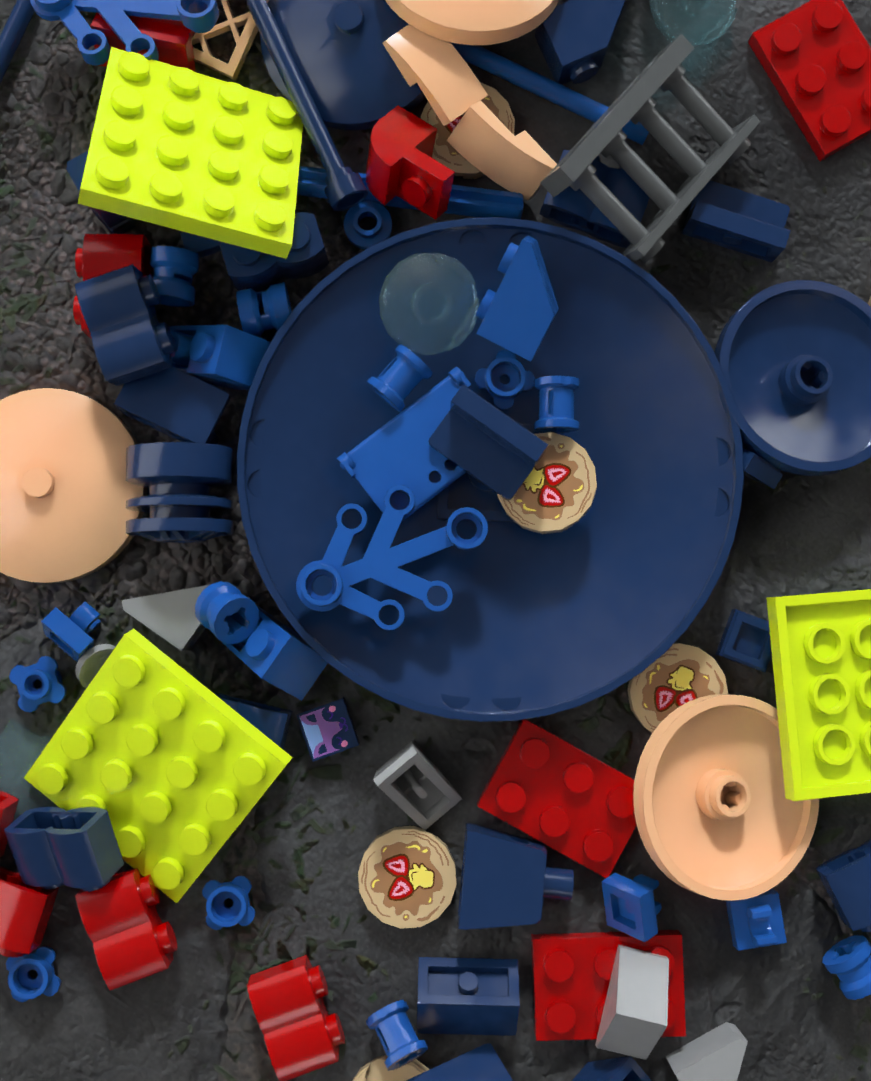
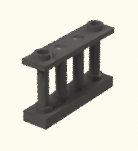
M682 33L653 58L540 183L553 197L557 196L568 186L574 191L580 189L631 242L622 255L632 262L640 259L642 263H646L661 250L665 244L661 236L727 161L731 164L749 148L752 142L747 137L761 122L754 114L732 129L683 75L686 69L681 63L695 48ZM658 88L663 92L669 90L718 143L704 160L697 155L654 108L657 102L651 96ZM630 120L634 125L640 122L689 175L688 179L675 193L666 186L626 143L627 135L622 131V128ZM600 153L605 158L610 155L660 208V211L646 227L632 215L594 174L597 169L593 166L592 162Z

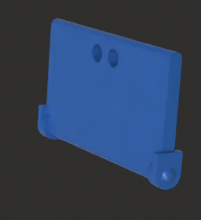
M458 367L448 372L449 376L347 454L344 452L337 457L340 467L346 470L352 479L356 478L382 513L385 509V494L391 487L395 485L409 487L415 495V506L409 515L404 516L402 522L466 473V471L456 466L452 461H448L449 459L429 445V438L450 411L451 400L460 387L465 385L472 390V384ZM397 492L390 498V504L396 510H404L410 503L408 495L403 492Z

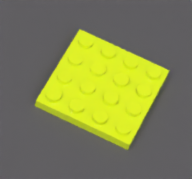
M111 47L77 204L287 259L293 241L303 123L294 104L284 97H275L243 87L234 82H226L196 73L188 68L176 67L157 60H147L141 54Z
M871 589L767 597L785 799L801 801L871 793Z
M133 628L121 638L24 779L59 808L66 811L82 807H98L107 810L123 860L134 869L138 868L142 876L151 875L154 885L175 903H178L293 757Z

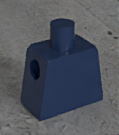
M466 823L457 916L458 929L469 930L540 923L543 898L571 901L574 886L573 870L546 867L547 850L541 842L484 826Z

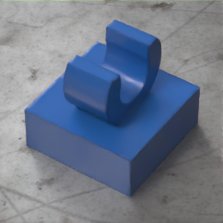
M85 601L74 611L70 618L55 607L41 623L44 634L78 662L87 650L94 647V639L89 634L95 630L101 621L98 619L100 614Z
M613 873L601 881L608 926L643 942L648 941L658 933L656 915L661 911L662 906L661 903L654 900L653 890L659 886L658 880L644 874H639L631 880Z
M770 889L758 896L744 900H725L733 946L738 951L787 943L777 891Z

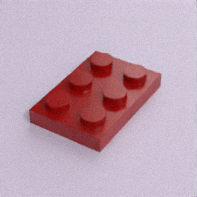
M810 0L752 33L748 40L750 47L819 161L826 159L871 133V47L842 0Z
M522 719L476 803L479 808L604 878L610 876L637 826L633 801L635 779L527 719Z
M658 930V933L646 942L621 931L531 934L534 1034L536 1041L597 1039L618 945L669 958L668 1024L661 1037L686 1036L682 934L679 930Z

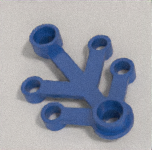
M30 0L35 13L39 17L48 21L60 20L77 40V46L84 61L94 66L108 61L111 48L105 34L100 30L91 29L79 11L99 13L125 45L127 52L137 53L140 50L148 49L149 51L143 54V56L147 60L153 59L159 61V53L153 38L142 34L128 16L182 21L185 27L196 33L210 31L215 26L219 17L216 0ZM93 45H100L95 50H88Z
M395 485L385 494L384 512L363 559L343 566L354 535L362 533L368 523L367 514L360 505L354 503L346 504L337 513L336 521L338 526L323 559L310 562L300 571L296 581L297 594L302 603L312 610L330 611L342 605L374 619L380 628L388 631L395 630L402 625L405 618L402 605L392 599L380 602L350 586L371 578L422 600L425 607L431 611H443L450 606L453 599L452 589L447 583L439 580L430 582L398 567L451 546L461 550H472L478 547L484 541L488 532L486 518L480 511L474 508H460L450 515L447 526L391 547L404 516L409 515L415 506L413 491L405 485ZM397 492L407 494L410 499L408 507L404 510L394 509L390 504V498L393 494ZM351 510L359 512L362 516L361 524L355 529L346 528L342 522L344 514ZM460 522H472L476 528L475 536L471 539L459 537L456 527ZM320 576L329 577L332 581V590L324 596L317 595L313 589L314 581ZM439 586L446 591L447 600L443 605L434 606L428 601L427 593L432 587ZM386 605H393L399 610V619L393 625H386L380 620V610Z

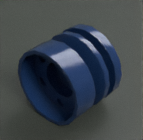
M192 442L141 443L130 445L126 448V481L135 485L149 487L148 496L135 497L126 501V509L149 512V518L127 520L126 534L142 536L154 542L199 543L218 536L233 534V521L211 518L212 512L233 510V501L211 496L212 487H220L233 482L232 448L216 444Z

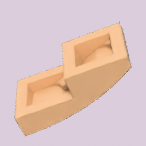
M409 24L383 42L384 47L408 85L411 87L415 83L418 84L443 126L462 115L471 105L488 96L473 71L450 42L429 36Z
M481 100L468 108L446 140L484 175L510 192L521 193L527 201L534 197L542 187L541 181L557 165L525 130L514 136Z

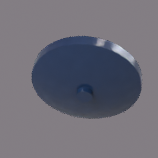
M268 0V6L325 126L351 131L372 129L377 121L397 105L410 112L426 98L417 83L411 87L408 85L383 45L385 40L408 25L390 8L385 0ZM260 34L262 55L269 75L281 94L292 102Z
M812 280L783 282L754 295L728 320L718 338L714 351L727 379L737 410L738 419L731 410L730 412L740 427L742 445L747 450L771 463L777 469L805 476L835 474L870 458L871 307L845 289ZM718 386L719 396H720V399H721V402H722L724 411H725V413H726V415H727V406H726V403H725V400H724V396H723V393H722V391L720 390V388H719V386Z

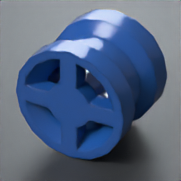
M220 581L209 585L201 592L196 601L195 616L204 627L211 630L218 640L225 644H236L249 637L256 628L259 620V609L255 602L242 594L237 587L229 582Z
M854 935L833 945L823 956L822 963L831 974H836L840 979L839 989L843 995L849 1000L861 999L871 995V945L867 938L863 935Z

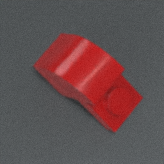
M399 105L377 121L372 129L366 167V183L373 196L382 204L386 205L395 196H398L436 220L447 210L455 172L432 158L437 128Z

